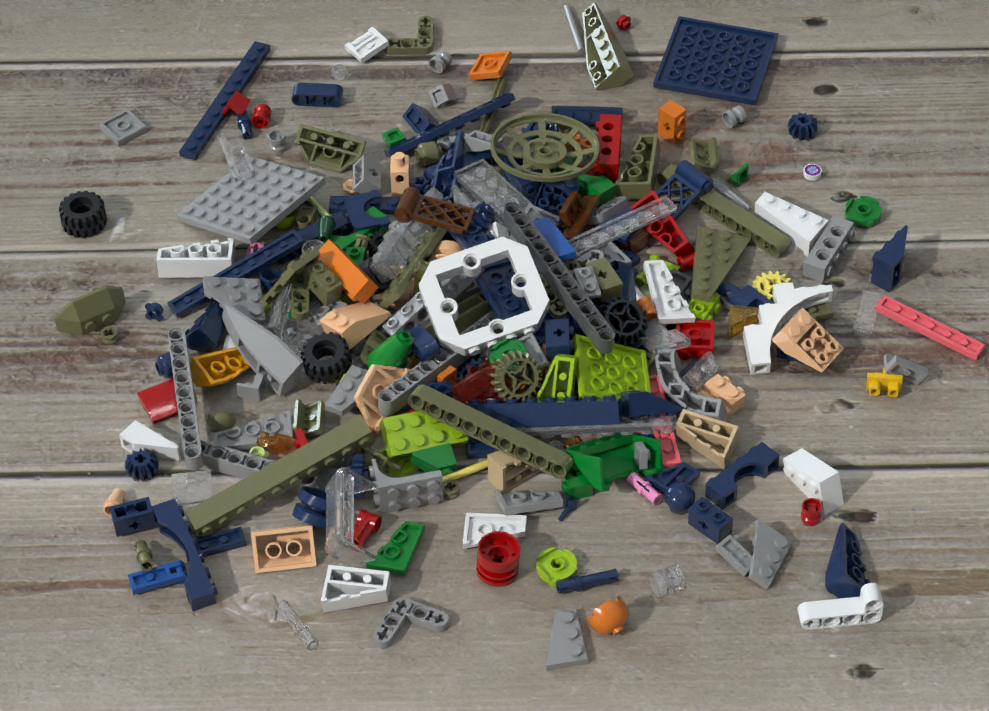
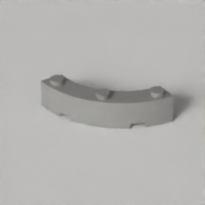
M657 348L655 357L659 381L669 401L686 410L725 422L727 410L722 399L709 398L690 391V388L681 380V360L676 349Z

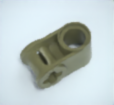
M302 204L298 206L296 216L297 230L316 223L318 218L317 205H314V207H307Z

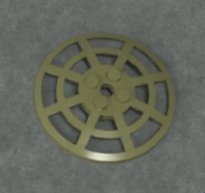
M531 113L514 117L500 125L492 135L490 150L495 162L512 175L537 182H560L578 177L594 166L599 157V141L595 133L578 120L553 113ZM538 122V130L520 135L512 129L523 124ZM545 122L561 124L573 129L565 135L560 132L546 130ZM580 132L590 141L592 148L582 150L579 143L573 138ZM507 133L513 138L507 150L496 148L498 140L503 134ZM539 136V138L530 140L529 142L524 140L529 137ZM546 136H552L560 138L562 140L557 141L555 139L546 138ZM519 143L523 146V153L512 152L516 144ZM571 144L576 151L567 152L565 145ZM594 153L590 163L583 168L578 167L584 155ZM497 154L507 156L509 162L515 168L505 164ZM577 157L572 166L564 163L566 158ZM514 158L524 159L526 164L520 166L515 162ZM532 167L542 169L543 173L533 172L528 169ZM557 167L565 169L560 172L550 173V169Z

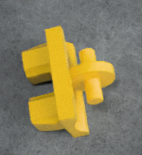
M884 367L882 373H867L866 390L869 391L870 396H878L880 391H888L889 397H898L902 388L903 375L885 373Z

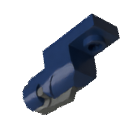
M724 282L717 290V294L720 295V302L730 311H737L744 317L750 316L755 311L758 312L759 305L766 303L775 304L749 284L740 289L729 282Z

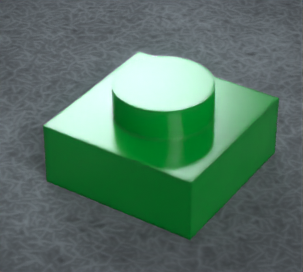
M398 127L382 133V138L389 148L406 140V137Z

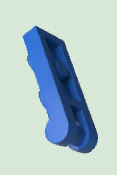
M179 560L153 567L148 572L142 570L128 574V580L133 595L174 583L184 584L188 574L184 571V562Z

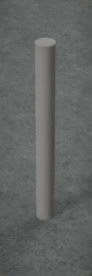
M565 5L563 8L578 52L584 53L585 49L569 5Z

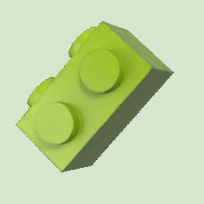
M715 294L710 302L691 299L688 308L695 315V320H713L714 315L718 314L721 310L720 295Z

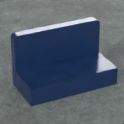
M414 103L410 105L402 116L417 134L439 125L426 108Z

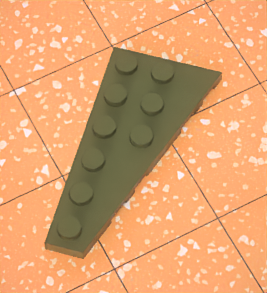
M697 227L691 299L705 302L711 301L719 286L724 282L725 277L729 275L738 262L739 257L744 253L745 248L750 244V237L732 234L727 231H719L709 227Z

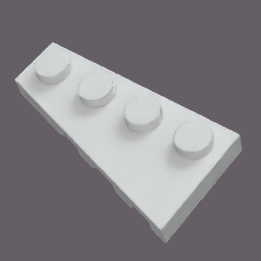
M644 261L643 266L652 303L657 313V324L695 323L696 317L690 312L687 301L683 300L680 294L681 291L678 286H675L673 277L664 261Z

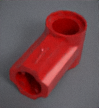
M362 509L356 518L355 526L347 536V543L355 549L363 548L372 532L376 533L379 530L382 516Z

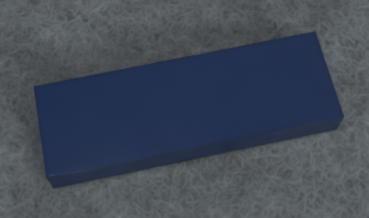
M241 527L196 539L198 544L196 550L197 552H202L203 558L247 546Z

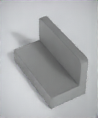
M887 353L884 355L885 373L903 375V380L918 385L929 374L926 367L896 355L892 356Z

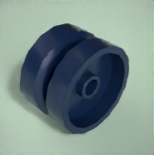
M302 486L298 495L301 503H296L292 515L307 524L325 529H334L337 516L334 513L340 511L343 500L327 491Z

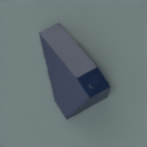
M844 523L839 526L825 573V587L830 594H834L838 599L860 597L861 588L871 583L864 575V572L867 570L866 565L859 558L862 552L857 535Z

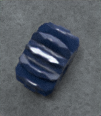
M798 112L797 115L792 114L788 121L789 135H792L793 139L799 138V141L801 139L807 141L808 138H813L818 131L817 118H813V114L807 115L806 112L804 114Z
M140 448L138 452L133 450L132 455H127L124 464L128 476L133 477L134 481L141 479L143 482L145 478L151 480L152 475H156L157 469H159L157 457L149 449L143 451Z

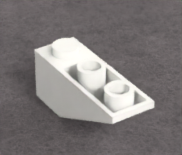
M136 420L119 434L122 448L130 453L133 450L138 452L140 448L143 451L149 449L151 453H155L157 459L181 460L180 447L177 443L167 440L162 434L152 431L147 425L141 424Z

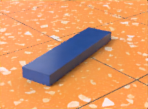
M549 217L532 221L561 261L577 257L576 250Z

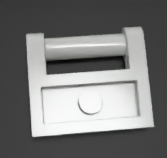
M374 27L368 29V32L353 42H348L344 47L349 54L351 53L357 60L364 63L388 47L389 42Z

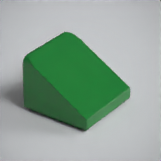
M746 163L727 181L736 187L748 178L749 164Z

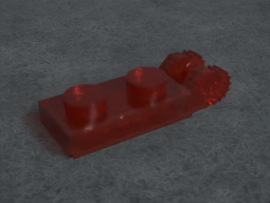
M495 362L485 368H481L452 386L450 389L455 399L465 404L492 387L493 385L490 382L495 380V377L489 378L487 374L496 371L492 366H498V363Z

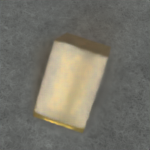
M730 305L727 337L732 339L744 331V326L759 323V308Z

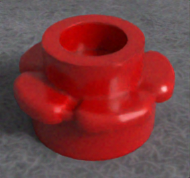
M621 15L616 21L619 30H627L632 24L631 17Z

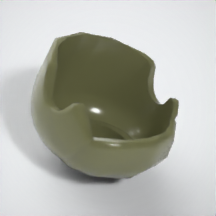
M222 412L214 416L211 414L205 416L208 428L215 433L232 428L236 423L234 412Z

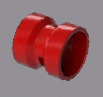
M265 104L256 105L251 120L252 124L257 128H266L269 125V118L272 113L271 108Z
M808 498L802 502L801 521L803 524L816 526L820 523L822 503L818 499Z

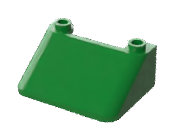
M617 432L566 448V453L573 458L574 464L599 492L609 491L611 481L627 477L633 472H642L646 477L649 474L655 476L656 473L663 470L661 440L631 432ZM635 442H643L645 447L650 450L651 458L648 461V469H639L634 460Z

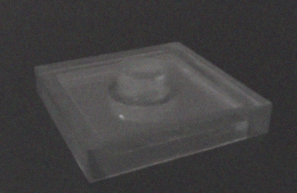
M676 329L641 337L640 339L641 345L656 355L691 346L690 338Z

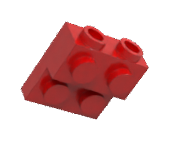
M695 320V323H676L675 349L681 360L698 358L700 361H707L708 359H713L715 320Z

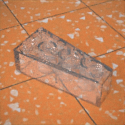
M396 220L388 226L389 229L383 236L384 239L378 246V250L372 257L373 260L369 266L381 283L398 276L408 262L406 259L416 251L414 247L417 244H421L425 239L423 234L431 231L432 228L429 224L414 220L408 223H401Z

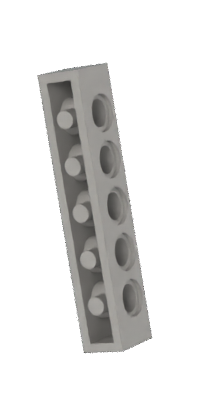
M470 262L467 265L473 267L476 263ZM481 267V272L475 277H469L462 273L439 281L438 283L444 298L454 300L485 271L484 268ZM420 291L382 326L389 336H392L398 330L407 331L417 325H421L424 328L431 322Z

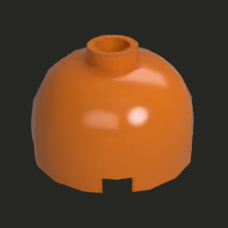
M617 596L618 601L613 602L610 599L592 611L593 617H586L587 622L594 631L603 635L613 633L615 636L625 629L623 625L628 620L629 612L621 596Z

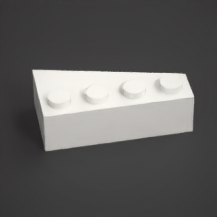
M764 192L755 202V216L785 234L790 239L792 246L804 251L805 256L809 255L828 225L827 219L767 192Z
M227 238L228 241L224 242L211 240V244L200 245V242L192 243L193 245L186 248L183 245L158 249L156 260L158 277H212L235 263L234 239Z

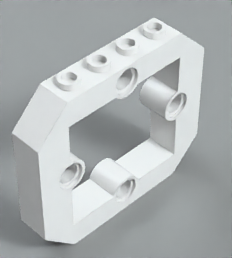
M503 236L431 261L419 283L421 297L440 345L464 356H474L484 349H492L498 341L503 339L517 340L518 337L531 332L534 334L539 330L549 309V298L528 247ZM509 257L515 272L511 280L512 292L517 297H525L530 311L505 320L494 319L488 326L459 336L454 323L459 315L457 303L451 298H444L438 282L462 273L469 277H475L481 272L482 266ZM470 262L476 263V265L473 267H470L467 264ZM518 283L526 284L524 287L517 286ZM447 308L453 309L450 313L444 312ZM501 329L503 332L496 334L494 330Z

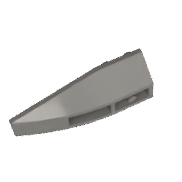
M228 303L224 304L222 319L236 348L254 372L264 375L265 383L280 397L296 389L302 371V359L279 337Z

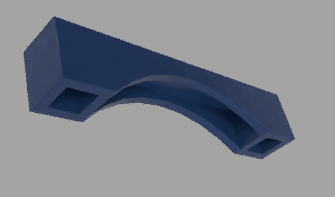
M172 499L152 506L155 522L160 533L175 541L189 558L190 567L184 586L192 611L216 604L215 595H218L215 583H210V571L208 567L204 568L202 564L205 563L202 552H197L196 550L198 544L195 536H191L189 533L191 532V527L188 520L184 521L183 519L185 514L182 505L178 506L176 500Z

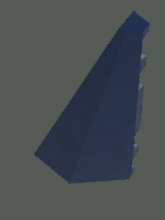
M462 129L455 132L456 138L454 142L449 143V151L446 155L442 156L432 174V182L425 187V194L435 187L444 195L443 201L449 199L451 203L455 204L460 203L465 136Z

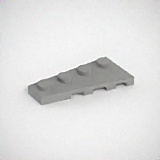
M290 410L284 411L283 415L277 417L275 415L266 417L267 420L257 423L256 421L248 422L246 426L241 428L235 426L213 433L214 444L238 451L251 449L256 446L265 448L294 444Z

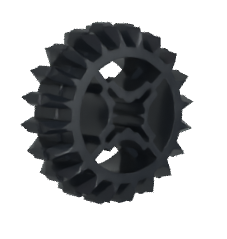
M622 295L618 299L614 296L611 298V301L609 299L606 300L599 308V312L615 332L614 343L619 344L621 342V345L624 346L627 343L631 346L634 341L636 343L639 342L640 337L645 335V331L648 328L646 324L648 318L644 317L647 314L646 311H641L642 305H636L637 299L631 302L630 296L625 300ZM615 309H622L621 312H610ZM625 329H634L630 333H623Z

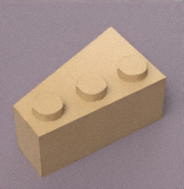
M683 409L676 423V435L680 440L724 469L727 467L739 440V426Z
M501 451L487 455L488 480L498 490H502V493H507L540 472V470Z

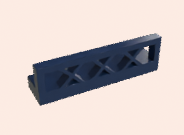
M552 105V113L573 118L583 124L596 125V121H600V114L622 115L623 107Z

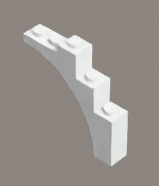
M793 282L774 284L773 299L775 304L766 303L759 305L758 319L760 325L751 324L744 326L743 340L750 375L770 373V348L773 343L771 339L802 308L806 309L817 304L831 302L833 294L832 285L794 289Z

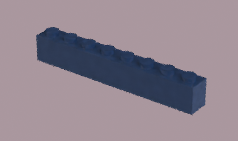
M586 395L584 399H576V396H565L564 399L549 396L545 397V400H537V397H527L525 401H518L514 397L512 399L506 398V401H499L498 398H489L486 402H479V399H468L464 403L511 427L614 425L622 422L621 398H616L615 395H604V398H596V395Z

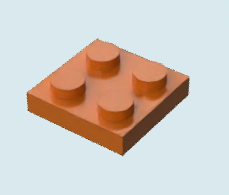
M511 51L480 53L468 74L470 80L501 78L513 57Z

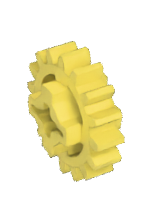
M769 271L767 275L763 272L761 277L756 276V281H753V288L774 302V284L791 283V278H786V274L779 275V271L775 274Z

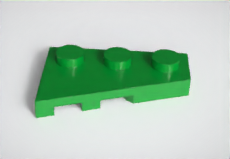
M405 521L390 537L391 540L377 551L378 554L373 559L370 558L366 563L367 569L389 571L393 574L405 576L425 532V525Z

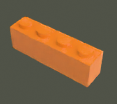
M330 239L320 248L319 260L343 284L342 290L348 291L347 295L354 302L359 300L365 304L379 287Z

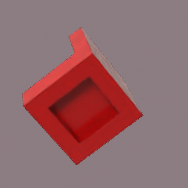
M236 90L222 113L225 115L230 108L239 115H242L251 100Z

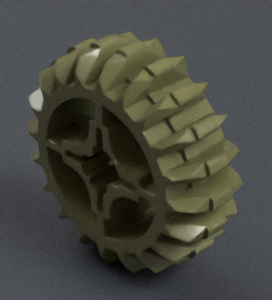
M516 350L515 353L514 351H509L508 355L502 354L503 360H496L498 366H492L496 371L490 374L491 377H495V380H492L490 383L496 385L493 390L494 392H499L498 397H504V401H506V398L512 399L513 397L517 398L518 401H525V398L531 397V394L536 395L535 388L541 387L540 384H537L538 380L541 381L543 378L538 376L542 369H537L540 364L539 362H534L535 357L529 356L528 352L522 353L520 350ZM517 362V365L515 364L511 370H507L512 363ZM526 369H528L529 377L526 376ZM511 374L517 375L522 380L516 379L515 376H512ZM504 376L507 378V385H505ZM526 384L523 389L515 392L516 389H519L520 385Z

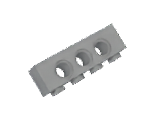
M833 215L804 261L803 276L822 283L827 276L830 277L834 264H838L841 253H845L848 242L854 238V222Z

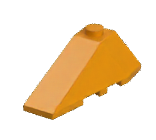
M236 347L192 357L190 363L192 381L196 387L227 383L250 368Z

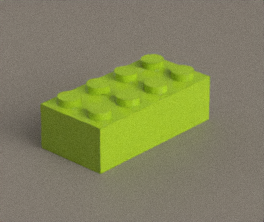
M419 411L386 417L379 423L387 457L392 460L411 457L412 452L450 443L451 447L455 448L464 446L468 442L467 434Z

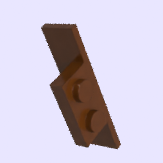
M578 191L570 193L559 212V218L565 226L562 235L568 242L577 240L601 199L600 194L584 196L581 200Z

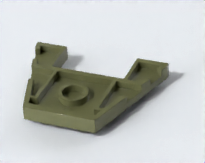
M316 248L310 252L308 250L305 251L298 261L294 259L287 265L288 269L281 274L279 280L260 301L264 308L275 301L283 289L304 275L305 267L319 260L321 253Z

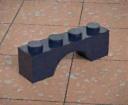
M763 442L753 446L748 453L738 457L732 465L725 467L720 474L707 481L705 497L720 509H725L737 500L736 482L746 476L766 478L779 467L780 455Z

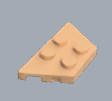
M374 364L370 366L353 398L367 425L372 428L375 434H378L381 429L379 424L381 420L387 417L380 414L378 410V394L411 369Z

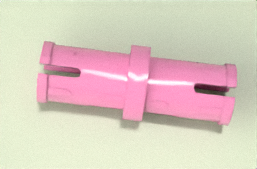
M636 472L628 476L627 482L638 490V494L645 496L653 505H658L662 501V494L658 493L649 481L642 479Z

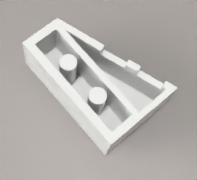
M802 448L783 458L785 475L808 498H816L822 503L821 512L824 515L844 505L840 476L837 470Z
M328 565L321 598L323 613L388 602L391 588L390 572Z

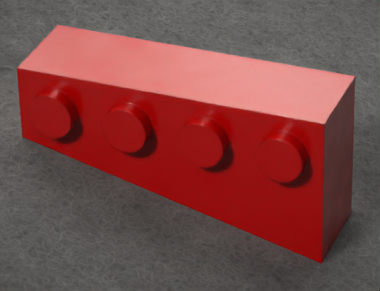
M654 190L629 207L645 214V220L640 228H644L651 237L675 257L690 255L695 251L686 234Z

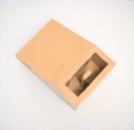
M804 308L798 311L771 339L785 354L821 373L844 349Z

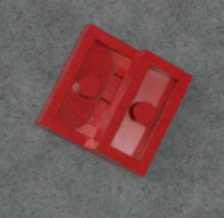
M173 379L137 392L144 411L146 410L152 424L178 415Z

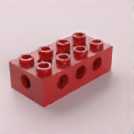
M600 114V121H596V132H599V134L595 133L599 141V157L593 166V169L596 170L593 171V176H605L615 184L619 178L622 115Z

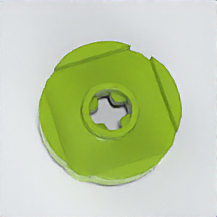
M556 547L548 548L542 551L537 558L536 571L538 576L552 587L557 586L556 581L570 579L577 574V559L568 549L563 548L562 551L557 550ZM553 564L561 566L559 568H554Z

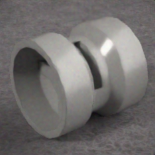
M439 50L436 56L429 60V66L435 73H442L452 63V56L446 50Z
M738 105L733 107L731 111L723 112L722 119L728 128H732L737 123L745 122L747 115L743 107Z
M280 129L270 131L268 133L270 151L274 154L285 152L287 149L285 132Z

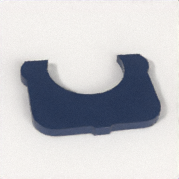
M371 190L367 193L352 195L346 198L347 216L350 218L352 227L355 230H366L379 226L386 227L390 224L388 215L376 218L369 216L364 211L367 203L375 199H382L379 190Z

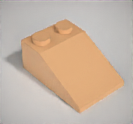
M367 300L365 304L359 302L333 309L319 321L326 334L334 332V335H341V338H344L346 343H348L350 350L388 319L391 313Z

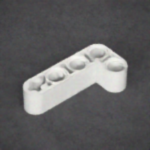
M868 583L861 588L860 597L804 602L798 606L797 610L801 627L805 630L876 623L882 618L884 604L879 585Z

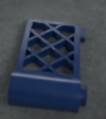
M683 160L676 167L675 173L656 193L659 197L668 194V201L663 202L665 205H668L669 211L677 220L701 194L709 193L713 189V179L687 160ZM676 180L680 182V188L671 189V185ZM692 191L694 193L690 198H684V192ZM680 192V199L671 200L672 193ZM681 203L678 211H671V205Z

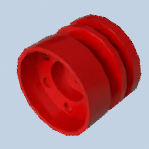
M495 531L484 535L478 542L476 573L484 583L490 586L501 587L510 584L516 579L521 546L513 535L507 532Z

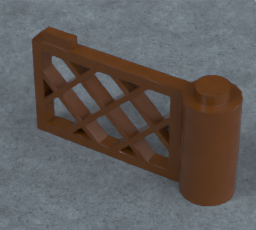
M407 187L401 196L394 216L401 223H408L414 220L448 229L453 233L462 235V233H467L475 209L421 195L418 189ZM423 202L429 203L431 206L426 207ZM437 210L439 213L433 214L431 211ZM463 212L469 215L462 216L460 213ZM426 213L428 216H421L418 214ZM455 215L457 218L451 219L449 216ZM444 218L446 221H440L438 219ZM461 222L464 225V227L456 225V223Z

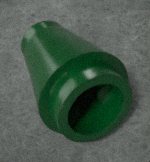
M325 215L318 220V240L321 243H326L331 238L336 227L333 217Z

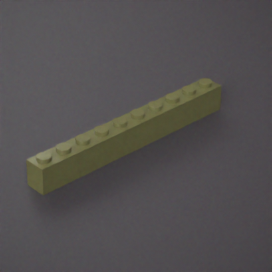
M361 414L187 510L185 515L198 538L209 536L213 531L229 525L231 521L238 517L247 515L254 508L263 506L270 499L281 496L286 490L297 487L302 481L315 477L320 471L334 466L343 458H348L361 448L368 447L375 441L372 431Z

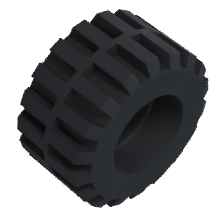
M77 191V193L69 194L70 196L63 198L64 201L60 202L59 214L63 230L68 235H73L76 238L91 237L93 234L100 233L99 230L105 228L107 216L104 201L100 195H96L95 192Z
M321 332V335L315 334L313 338H308V343H304L303 349H301V358L306 375L318 384L320 382H323V384L331 382L333 384L336 383V380L340 381L352 363L346 340L341 338L339 334L334 335V332H329V334ZM324 356H334L329 360H319Z

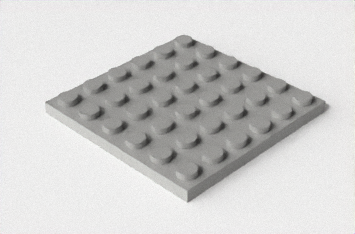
M249 156L237 167H234L226 176L220 178L216 184L209 187L201 196L195 198L191 204L184 207L176 216L180 222L252 245L323 187L326 181L321 176Z

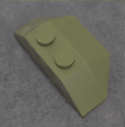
M300 124L295 139L308 164L340 173L362 157L366 145L364 140Z
M103 286L71 300L59 313L53 316L57 331L85 335L117 321L126 302L123 288Z

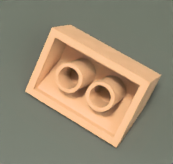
M300 524L251 530L255 573L317 566L312 525Z

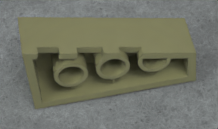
M640 134L632 150L631 157H628L625 169H622L620 178L615 183L617 197L626 196L627 200H640L655 190L660 156L658 134Z

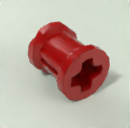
M694 252L683 257L677 256V265L681 267V272L693 267Z

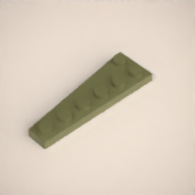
M439 227L435 230L433 228L426 235L427 241L424 240L417 247L418 253H414L408 259L409 265H405L399 271L400 277H396L389 286L391 288L381 295L382 301L378 306L386 309L403 295L410 284V280L418 273L414 271L417 261L420 260L425 263V259L434 250L447 231L446 229Z

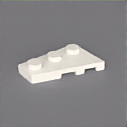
M466 513L463 549L477 547L478 542L484 535L495 531L507 532L515 538L524 537L527 515Z

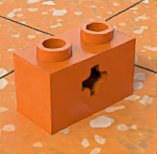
M672 100L661 106L658 111V135L672 144L682 140L686 135L687 109Z

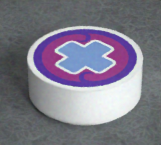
M808 164L804 167L803 176L807 180L815 181L821 177L822 169L819 165Z

